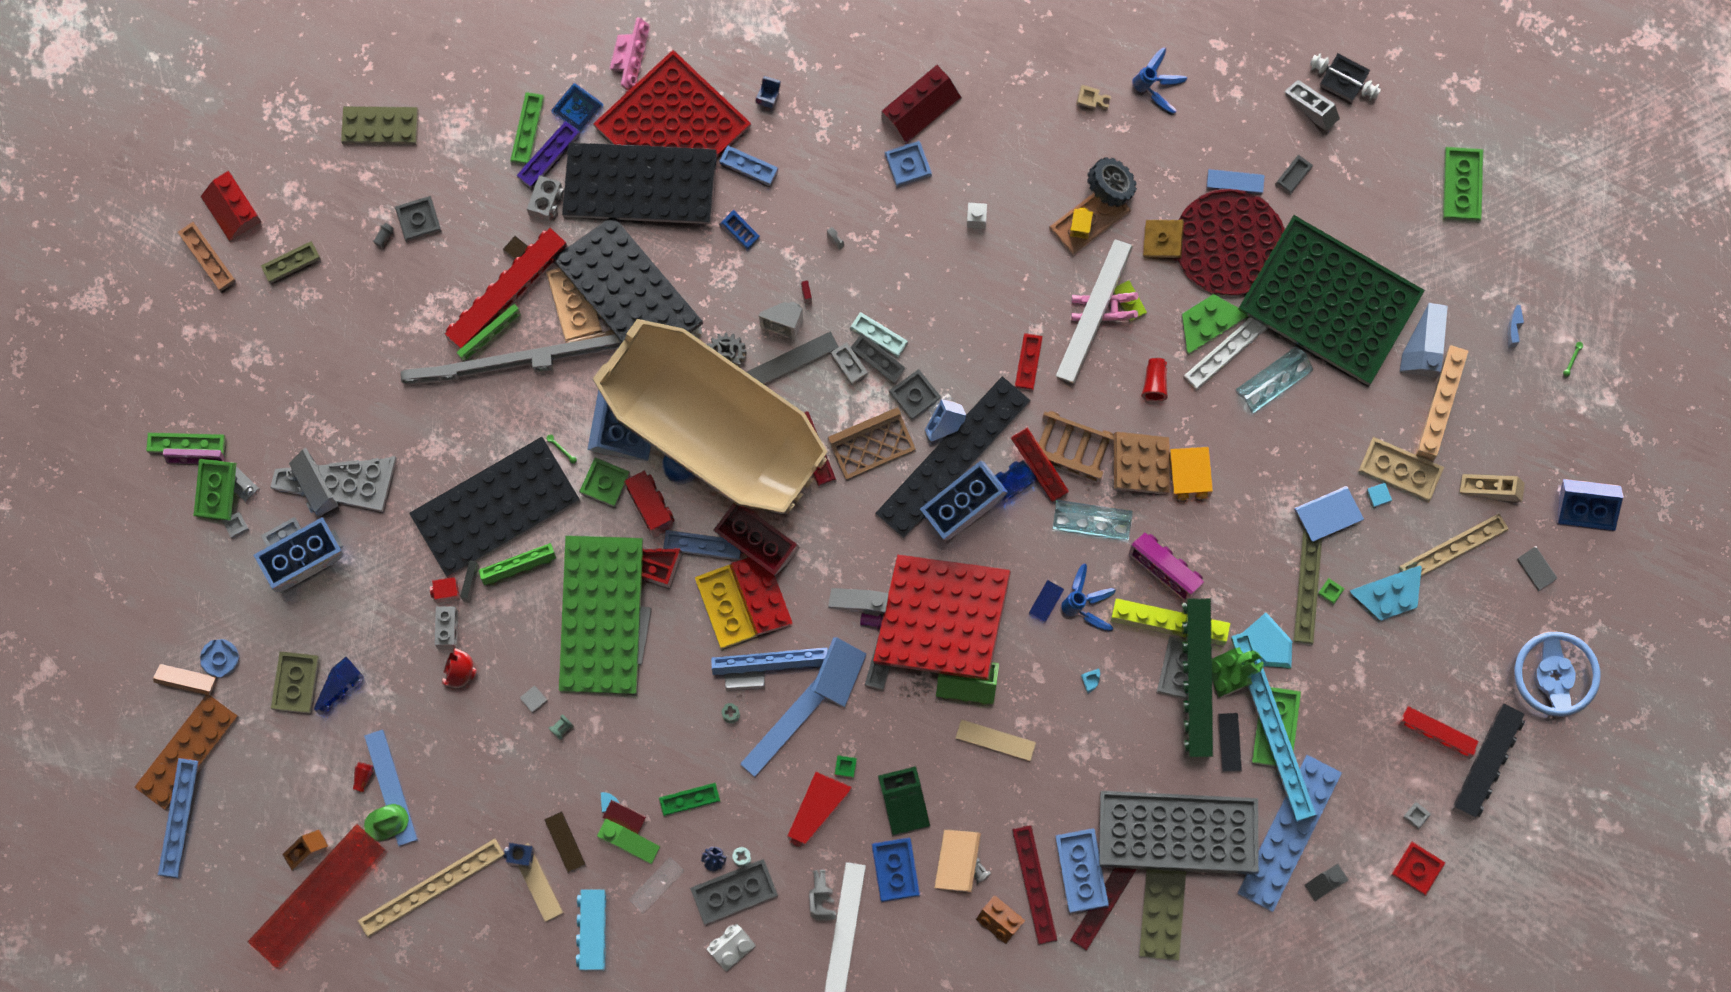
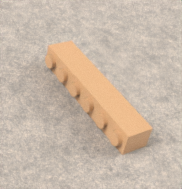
M1452 345L1446 351L1441 373L1439 374L1415 454L1430 461H1434L1438 455L1468 354V350Z

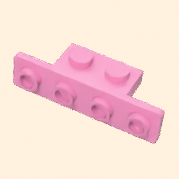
M636 18L633 34L617 36L610 69L613 72H623L621 86L627 91L637 83L650 25L641 18Z

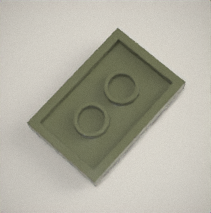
M279 652L271 703L272 710L311 714L319 662L318 655Z

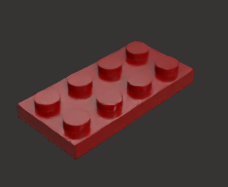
M751 558L735 561L730 564L756 636L793 624L776 577Z

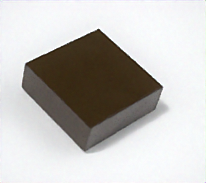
M514 236L503 248V251L515 260L525 253L528 245Z

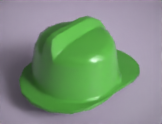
M390 804L376 809L365 819V832L369 838L375 841L395 836L403 832L407 827L409 821L408 813L405 808L397 804Z

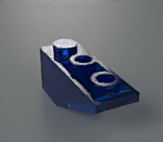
M347 656L330 670L314 706V710L319 715L328 712L336 700H342L347 695L349 689L352 687L356 688L362 682L361 679L364 676Z

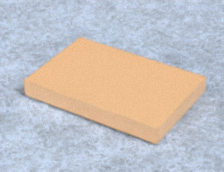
M944 830L935 883L936 889L972 891L980 833Z

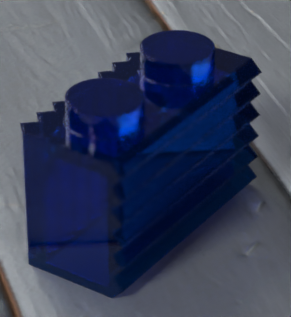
M1024 460L1013 462L1005 473L1000 471L995 475L1008 492L1002 499L1005 503L1034 484L1037 479Z

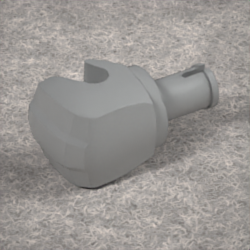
M818 870L813 871L815 888L809 891L810 916L818 921L836 918L835 911L823 907V904L826 902L834 904V900L829 896L833 894V891L826 887V870H820V878Z

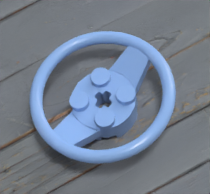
M1548 632L1534 637L1519 652L1514 668L1515 682L1523 699L1537 711L1551 716H1568L1583 710L1592 702L1600 686V667L1595 654L1585 642L1568 633ZM1560 640L1570 642L1580 648L1587 656L1592 667L1593 680L1591 688L1585 698L1574 706H1571L1569 689L1574 686L1576 673L1570 660L1563 657ZM1542 642L1541 663L1534 672V682L1538 689L1547 694L1553 708L1536 701L1527 691L1522 677L1523 663L1527 654L1532 648ZM1553 672L1559 676V678L1557 679L1558 681H1555V678L1553 677L1551 678L1550 675H1552Z

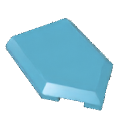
M1265 613L1244 632H1251L1257 652L1262 657L1260 660L1261 662L1263 661L1264 667L1291 668L1292 640Z

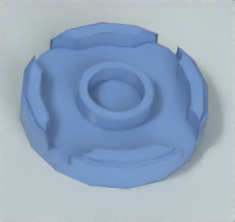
M224 639L212 640L203 647L200 653V664L203 670L210 676L223 678L236 670L240 657L238 650L231 642Z

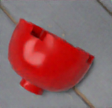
M453 648V653L450 652L443 673L447 675L446 679L442 678V685L460 688L466 685L469 679L473 680L476 669L473 668V660L470 655Z

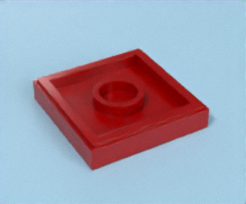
M1411 842L1391 876L1425 897L1446 862L1416 843Z

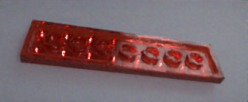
M356 824L247 942L278 969L387 850Z

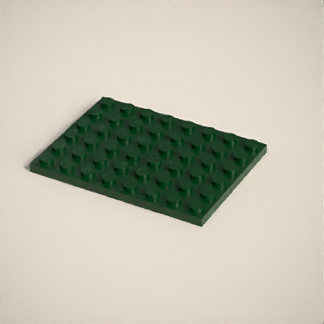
M1293 215L1238 310L1370 386L1425 290Z

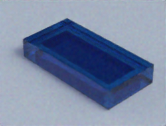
M1047 580L1029 611V615L1046 623L1064 589Z

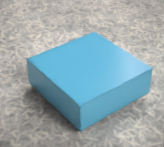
M1386 483L1366 490L1373 508L1392 501Z

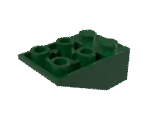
M916 766L878 775V782L892 836L930 827Z

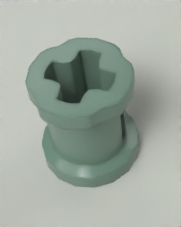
M728 703L722 708L724 721L733 724L739 720V709L733 703ZM729 710L734 712L733 717H729Z
M563 714L560 716L561 719L548 728L559 740L562 739V736L570 728H574V725Z

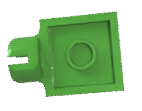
M1238 647L1212 658V679L1219 698L1252 685V675L1260 672L1263 668V661L1258 664L1254 662L1262 658L1257 651L1251 650L1243 653L1241 648Z

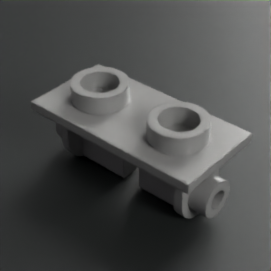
M236 467L234 492L246 502L259 488Z

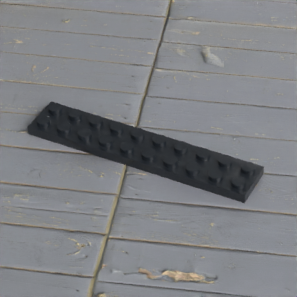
M1002 376L966 414V419L958 431L947 435L876 511L875 515L904 540L925 517L920 508L966 473L1028 406L1031 400Z

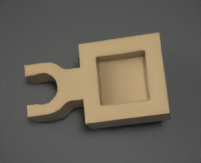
M1081 85L1076 104L1092 109L1097 104L1107 110L1109 105L1104 104L1103 100L1109 101L1111 96L1098 95L1099 89Z

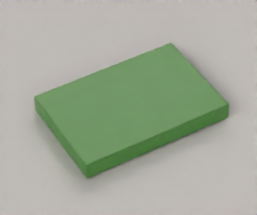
M199 459L193 516L231 520L237 463Z

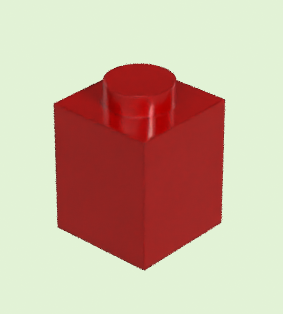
M455 577L432 581L433 586L430 587L431 598L435 599L436 603L460 600L458 581Z

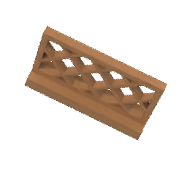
M898 407L827 438L846 480L916 450ZM897 420L901 425L899 434L889 431L890 424ZM879 429L885 432L882 441L871 438L874 430ZM887 433L898 437L894 447L883 443ZM861 436L868 439L864 449L854 446L856 438ZM899 439L907 440L910 448L906 450L896 448ZM870 440L880 444L877 454L866 450ZM841 444L850 446L847 457L839 454L836 447ZM882 445L893 449L890 457L885 458L879 455ZM852 448L863 452L859 462L849 458ZM865 453L875 456L873 464L866 465L861 463ZM847 460L858 464L855 472L847 473L845 469Z

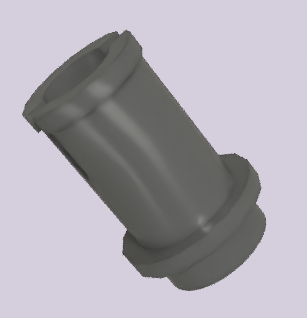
M387 223L380 226L381 230L372 241L381 248L384 247L390 235L394 234V228Z

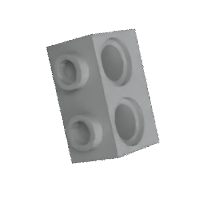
M539 175L527 207L528 215L550 222L551 217L556 215L558 199L561 200L564 193L561 182ZM548 188L554 189L552 193H545ZM541 205L548 206L545 210H539Z
M436 607L435 646L437 649H457L458 610L456 607Z

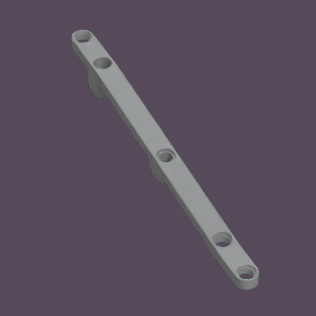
M701 326L691 332L696 338L702 337ZM614 334L438 367L407 369L400 372L401 382L404 384L457 380L461 376L532 364L534 372L553 371V360L618 349L622 343Z

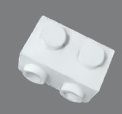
M736 923L728 927L719 939L713 940L707 951L727 971L756 945Z

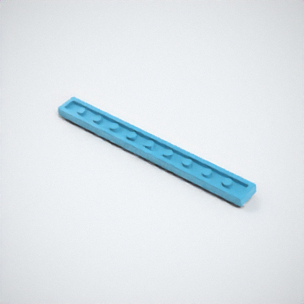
M1250 631L1231 636L1234 648L1240 647L1243 653L1251 650L1257 651ZM1258 659L1254 662L1255 664H1258L1261 662V660ZM1262 668L1260 672L1252 675V685H1249L1248 688L1295 820L1298 822L1313 817L1316 813L1265 671Z

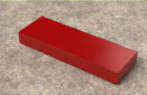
M1024 333L1015 382L1017 389L1032 392L1034 390L1043 336Z

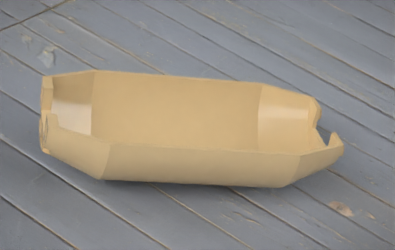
M637 319L606 365L603 364L593 378V382L619 423L738 506L782 514L786 512L789 514L795 505L793 502L797 503L802 497L801 490L804 486L808 488L814 480L811 476L817 467L822 468L827 461L825 458L827 450L804 412L683 328Z

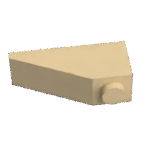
M1462 474L1460 493L1501 501L1522 502L1525 483L1518 476Z

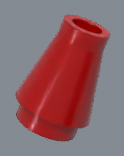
M358 762L354 770V790L364 792L374 772L372 770L373 765Z

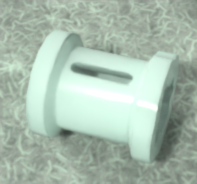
M744 847L737 848L733 852L734 863L739 867L749 865L751 861L749 851ZM745 853L746 860L738 861L737 855Z

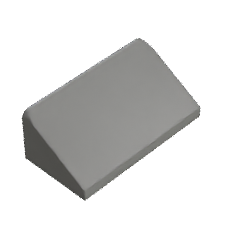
M1536 546L1518 558V561L1539 591L1556 581L1557 576Z
M764 671L725 674L726 691L765 689Z

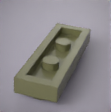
M310 241L261 265V268L268 282L273 283L321 258L313 242Z

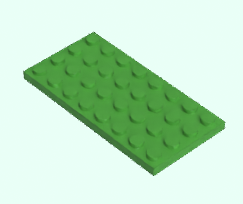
M565 535L559 691L637 694L643 538Z

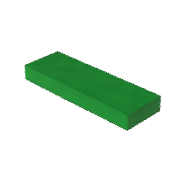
M716 782L659 797L663 817L721 802Z

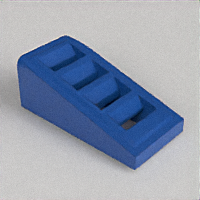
M734 210L719 224L746 250L760 237ZM734 219L735 222L729 226L728 223ZM740 224L741 227L735 232L733 229ZM745 229L746 232L740 237L738 234ZM751 234L752 237L745 242L744 239Z

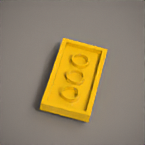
M730 564L695 577L721 650L757 637Z

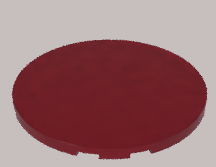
M1237 189L1213 190L1199 196L1182 212L1179 220L1184 221L1181 258H1176L1184 275L1201 290L1221 297L1246 296L1285 228L1279 215L1261 197Z

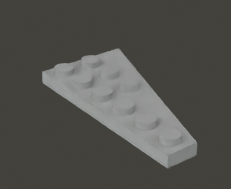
M397 457L337 462L317 466L337 503L383 512ZM291 467L275 469L270 488L301 495L297 488L300 486L298 480L294 481L289 473Z

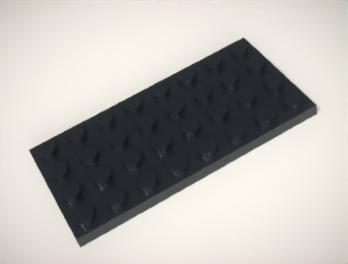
M568 142L562 216L711 224L717 150Z
M615 218L607 219L553 258L555 264L621 343L625 340L627 332L637 319L683 328L689 333L703 325L702 319Z
M540 437L411 511L409 514L444 574L449 578L467 568L470 560L475 562L481 560L581 501L543 437Z

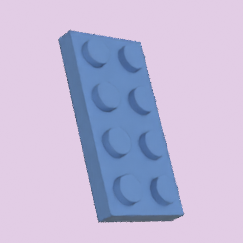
M1095 829L1055 835L1070 914L1109 907L1102 867H1099V850Z

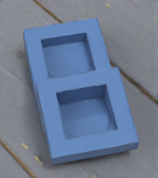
M1521 305L1515 307L1508 325L1509 348L1517 347L1520 342L1517 329L1521 328L1524 323Z

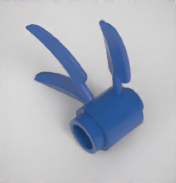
M1161 48L1150 60L1147 67L1142 68L1132 79V84L1137 91L1145 92L1148 90L1152 94L1151 99L1164 110L1176 113V109L1159 93L1154 92L1150 88L1155 81H1160L1161 85H1173L1187 80L1186 76L1159 75L1157 77L1156 70L1166 54V48Z
M1086 563L1082 564L1072 585V589L1075 592L1070 593L1062 602L1061 609L1067 616L1073 617L1080 613L1085 616L1084 620L1087 623L1102 630L1111 631L1113 627L1089 612L1085 613L1082 609L1087 601L1090 604L1105 600L1114 595L1116 589L1110 588L1087 594L1086 598L1082 593L1087 573Z

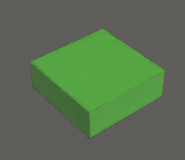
M1328 578L1319 591L1318 596L1334 605L1344 591V588Z

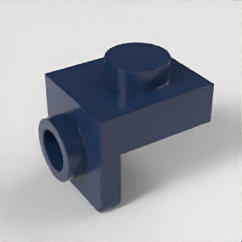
M764 76L755 103L773 109L779 96L781 81Z

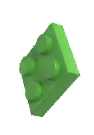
M595 457L579 492L615 507L624 489V480L629 478L630 471Z

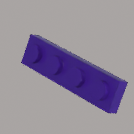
M565 121L517 174V178L532 189L537 183L539 175L543 176L567 150L568 142H574L580 135V132Z

